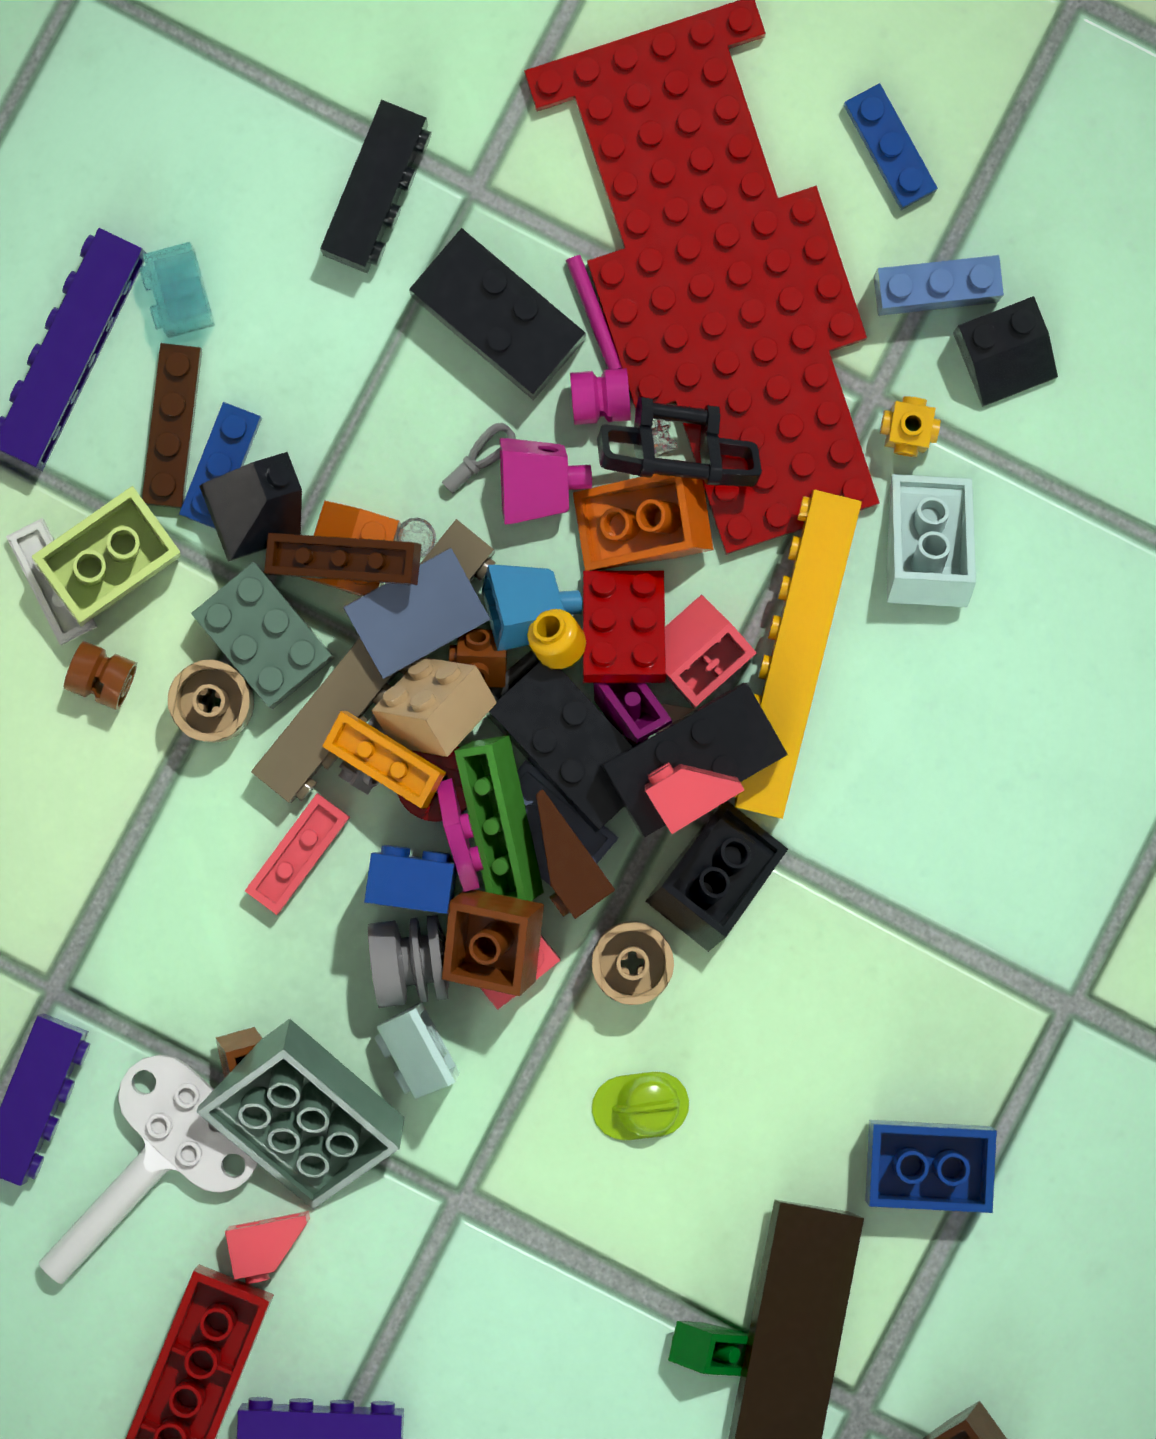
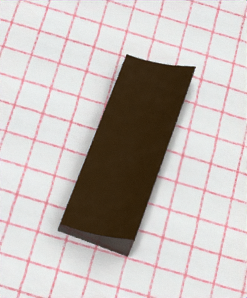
M774 1199L728 1439H822L864 1218L849 1211Z

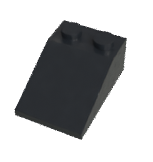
M726 801L718 806L668 869L645 902L709 952L727 937L788 848L729 801Z

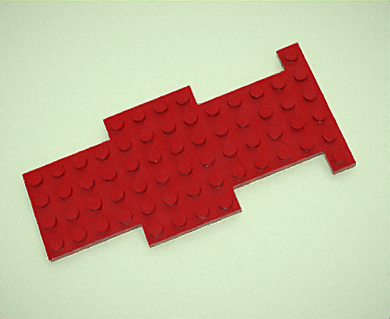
M738 0L524 70L537 112L568 101H576L624 249L587 260V265L622 368H627L629 392L635 410L639 397L652 398L653 403L669 405L676 403L678 406L702 409L706 405L718 406L721 415L718 437L753 442L758 446L762 473L756 486L707 485L703 480L704 491L726 555L802 530L804 521L797 520L803 496L811 497L812 490L862 501L860 511L880 504L830 355L831 351L867 339L817 185L778 198L729 51L731 48L765 37L766 32L755 0ZM682 423L694 461L701 463L699 449L701 425ZM721 455L723 469L748 470L747 461L744 458Z

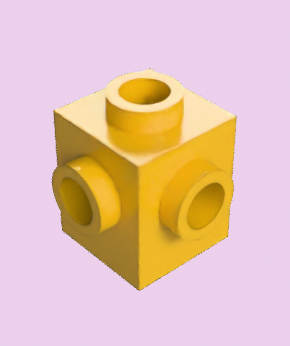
M904 396L902 402L895 401L890 411L884 410L880 434L886 435L884 446L894 448L893 453L902 456L918 457V452L925 453L930 443H937L941 420L934 418L936 408L926 406L927 400L918 397ZM907 418L919 421L920 427L917 431H909L906 428L905 420Z

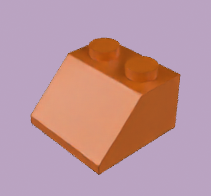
M324 501L314 536L397 541L402 524L399 520L367 510ZM301 577L361 597L384 584Z

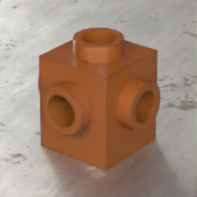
M473 629L458 637L457 645H450V662L477 666L488 687L506 686L507 650L497 651L492 630Z

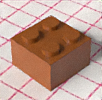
M474 889L466 892L462 891L449 904L442 980L521 996L536 982L544 904Z

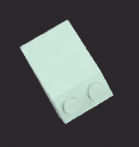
M892 474L886 566L887 603L968 607L976 584L972 479Z
M419 1002L377 1026L380 1034L375 1036V1040L384 1057L387 1058L392 1055L399 1070L394 1072V1075L404 1094L411 1091L414 1098L417 1099L456 1082L460 1072L423 1003Z

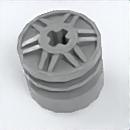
M438 915L427 916V935H421L418 917L411 918L409 937L401 938L395 920L368 924L370 962L378 1008L405 1005L407 986L411 985L416 986L421 1003L428 1002L427 983H434L437 1001L448 999L450 981L442 980L446 936L440 926Z

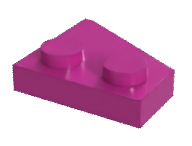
M452 778L443 780L437 789L443 827L463 892L480 888L477 871L484 870L478 846L470 847L469 838L474 837L468 813L463 815L461 813Z

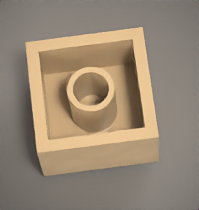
M422 657L409 666L408 672L383 694V698L371 711L384 733L409 750L448 757L497 702L477 666Z

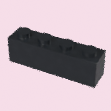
M381 99L320 247L323 256L367 274L371 264L379 265L386 247V243L381 242L386 228L393 229L398 220L401 206L396 203L402 190L409 191L417 169L412 168V164L417 153L422 155L425 153L432 132L427 130L428 122L426 117Z

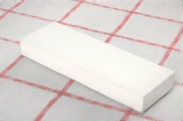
M41 518L7 535L6 538L59 644L63 645L97 628L94 619L80 627L33 562L32 555L54 541L45 520Z

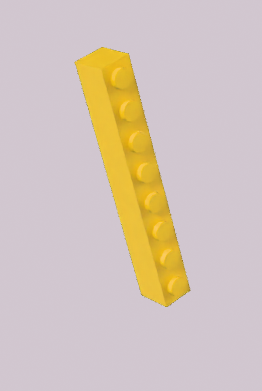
M812 490L811 497L803 496L797 520L804 521L801 537L793 536L788 560L794 561L791 577L783 575L778 599L785 602L781 616L773 615L768 639L775 640L771 656L763 655L758 678L765 679L762 694H754L788 755L740 782L744 791L734 796L736 798L734 803L736 808L783 819L862 501L818 490Z

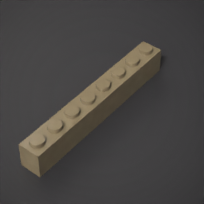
M457 519L421 562L423 563L448 548H452L470 583L475 577L482 581L485 578L488 565H495L496 563L491 559L495 554V550ZM359 638L252 769L251 773L288 803H292L296 797L303 801L317 784L312 779L322 766L328 770L338 759V756L322 746L340 711H348L367 723L368 719L363 716L373 703L377 705L383 698V694L392 687L389 683L398 672L405 675L410 665L383 679Z

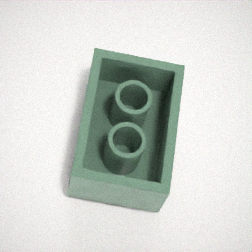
M252 562L191 613L258 696L271 709L278 706L335 659L255 562Z

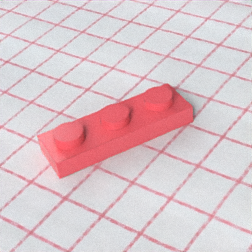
M317 793L245 889V892L278 915L350 819V816Z

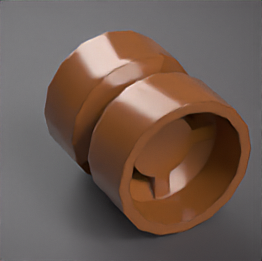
M83 641L76 650L68 668L64 689L83 697H87L92 693L95 696L96 702L118 710L123 704L133 682L137 662L117 654L109 658L106 655L105 649Z

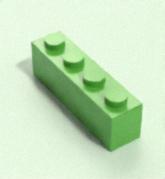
M505 735L471 741L454 750L474 834L475 846L479 848L484 870H481L485 891L532 901L543 894L544 890L510 736Z

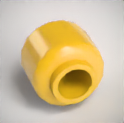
M550 609L540 613L528 628L527 638L530 648L540 662L551 669L570 667L585 652L586 639L583 630L569 612L562 609Z

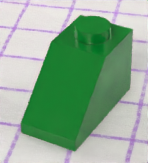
M677 1321L668 1361L702 1374L741 1376L749 1333L703 1322Z

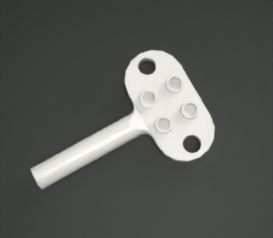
M160 1054L146 1057L129 1068L122 1079L118 1096L121 1113L130 1126L143 1138L144 1148L39 1261V1265L44 1272L57 1283L63 1284L168 1171L177 1170L201 1189L221 1193L239 1187L251 1177L258 1165L256 1161L197 1113L198 1106L210 1095L214 1088L183 1061L173 1056ZM139 1071H149L154 1075L156 1086L152 1092L142 1093L135 1087L134 1078ZM238 1154L244 1159L245 1170L241 1175L231 1176L226 1173L223 1168V1160L227 1155Z

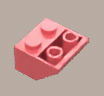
M702 594L665 626L666 677L693 708H696L757 654L737 629Z

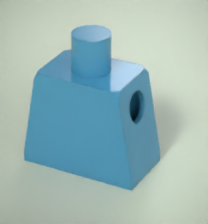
M488 565L482 594L488 616L491 619L489 621L497 651L529 645L527 638L528 628L536 620L537 616L544 611L562 609L571 615H579L582 612L580 591H559L554 572L550 569L507 565Z

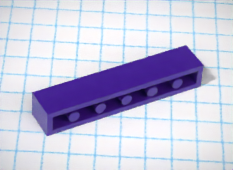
M98 228L95 236L90 234L86 238L80 252V257L83 258L77 272L71 271L62 289V292L66 294L59 309L54 307L51 310L45 323V329L48 330L42 345L37 343L33 347L27 360V365L30 366L26 378L24 381H17L10 394L9 401L13 404L7 417H0L1 452L43 472L148 256L143 248L101 228Z

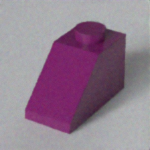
M594 683L595 703L610 723L622 735L632 741L639 743L672 724V719L646 683Z

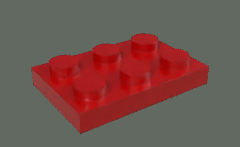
M583 571V632L586 639L585 652L583 653V683H665L664 571Z

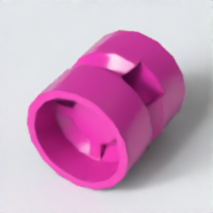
M627 368L604 370L601 377H597L593 371L570 373L574 425L595 424L602 416L608 422L631 421Z

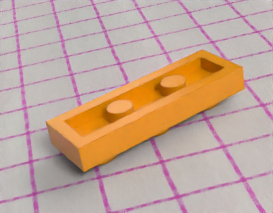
M340 711L322 746L421 809L428 808L446 774L442 769L348 711Z

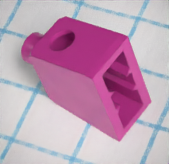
M499 438L502 514L505 525L565 513L569 510V490L592 489L591 465L568 466V456L564 445Z

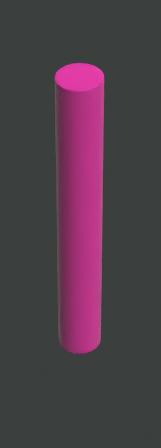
M581 255L571 257L566 260L607 369H621L622 365L609 327Z

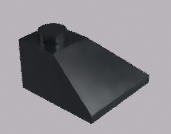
M288 452L249 463L199 486L228 562L267 550L268 533L301 535L302 488Z

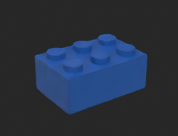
M382 845L381 852L371 853L364 903L449 913V904L454 898L457 877L455 862L450 861V853L427 850L423 851L422 857L410 856L411 848Z
M869 1120L866 1203L869 1207L993 1213L997 1130L991 1126Z

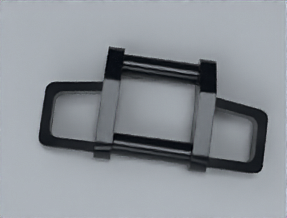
M639 397L636 405L634 427L604 424L601 426L597 437L599 463L602 468L639 477L651 478L653 474L700 479L704 480L707 485L753 487L757 485L762 473L759 450L755 443L718 437L721 416L718 406L706 405L702 409L653 403L652 398ZM653 419L701 425L699 446L701 463L655 458L652 436ZM609 442L634 444L635 458L613 453L610 450ZM721 455L744 458L747 461L748 470L723 469Z

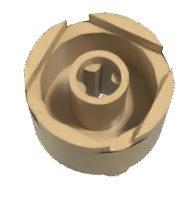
M200 660L187 666L172 681L168 692V709L175 724L187 736L205 742H223L238 736L248 725L254 710V694L252 687L233 666L218 660ZM212 690H216L215 697L221 699L220 706L213 707L211 713H208V706L202 704L203 696L208 697L212 694Z
M636 921L616 924L600 936L593 949L592 971L595 981L607 996L620 1003L628 1005L647 1003L664 991L672 977L674 958L671 947L664 936L648 924ZM632 951L636 953L637 958H644V965H639L637 973L634 974L629 973L628 967H621V960H626L628 952Z

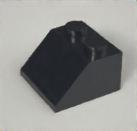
M1034 296L958 325L953 332L982 407L1058 377L1049 332Z

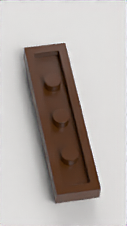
M160 343L142 499L146 505L181 509L185 500L202 358L201 347Z
M268 533L264 573L276 576L418 585L422 544L403 541Z

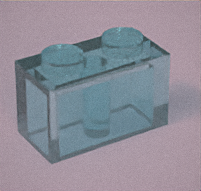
M191 242L143 254L146 266L139 267L145 290H153L156 305L150 306V311L156 330L163 328L167 337L171 338L215 326L195 248Z

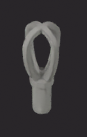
M496 423L490 426L475 442L469 455L463 459L464 462L442 481L452 494L474 473L477 474L481 471V468H485L500 459L499 447L486 458L476 461L479 452L497 432L504 431L507 434V438L516 439L515 433L508 425Z

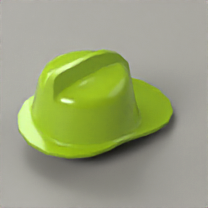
M664 1072L622 1075L609 1079L598 1088L592 1102V1114L596 1125L604 1134L618 1140L661 1137L673 1133L683 1124L689 1111V1098L686 1088L677 1078Z

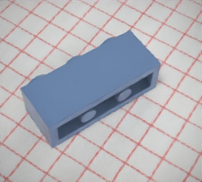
M999 255L878 268L874 274L878 316L998 303L1004 296Z

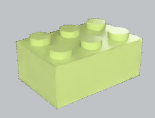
M131 486L32 555V559L74 619L82 627L179 559L181 552L135 488Z

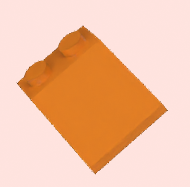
M653 474L651 478L637 477L573 492L585 571H597L662 561L714 550L703 480Z

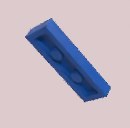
M880 83L844 102L843 106L901 210L937 191L938 188Z
M226 402L222 403L179 515L215 529L199 486L244 466L262 420L261 416Z

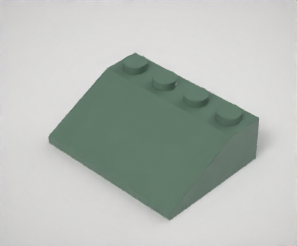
M288 1019L262 1038L197 1108L199 1115L312 1209L399 1150L405 1118L291 1019Z

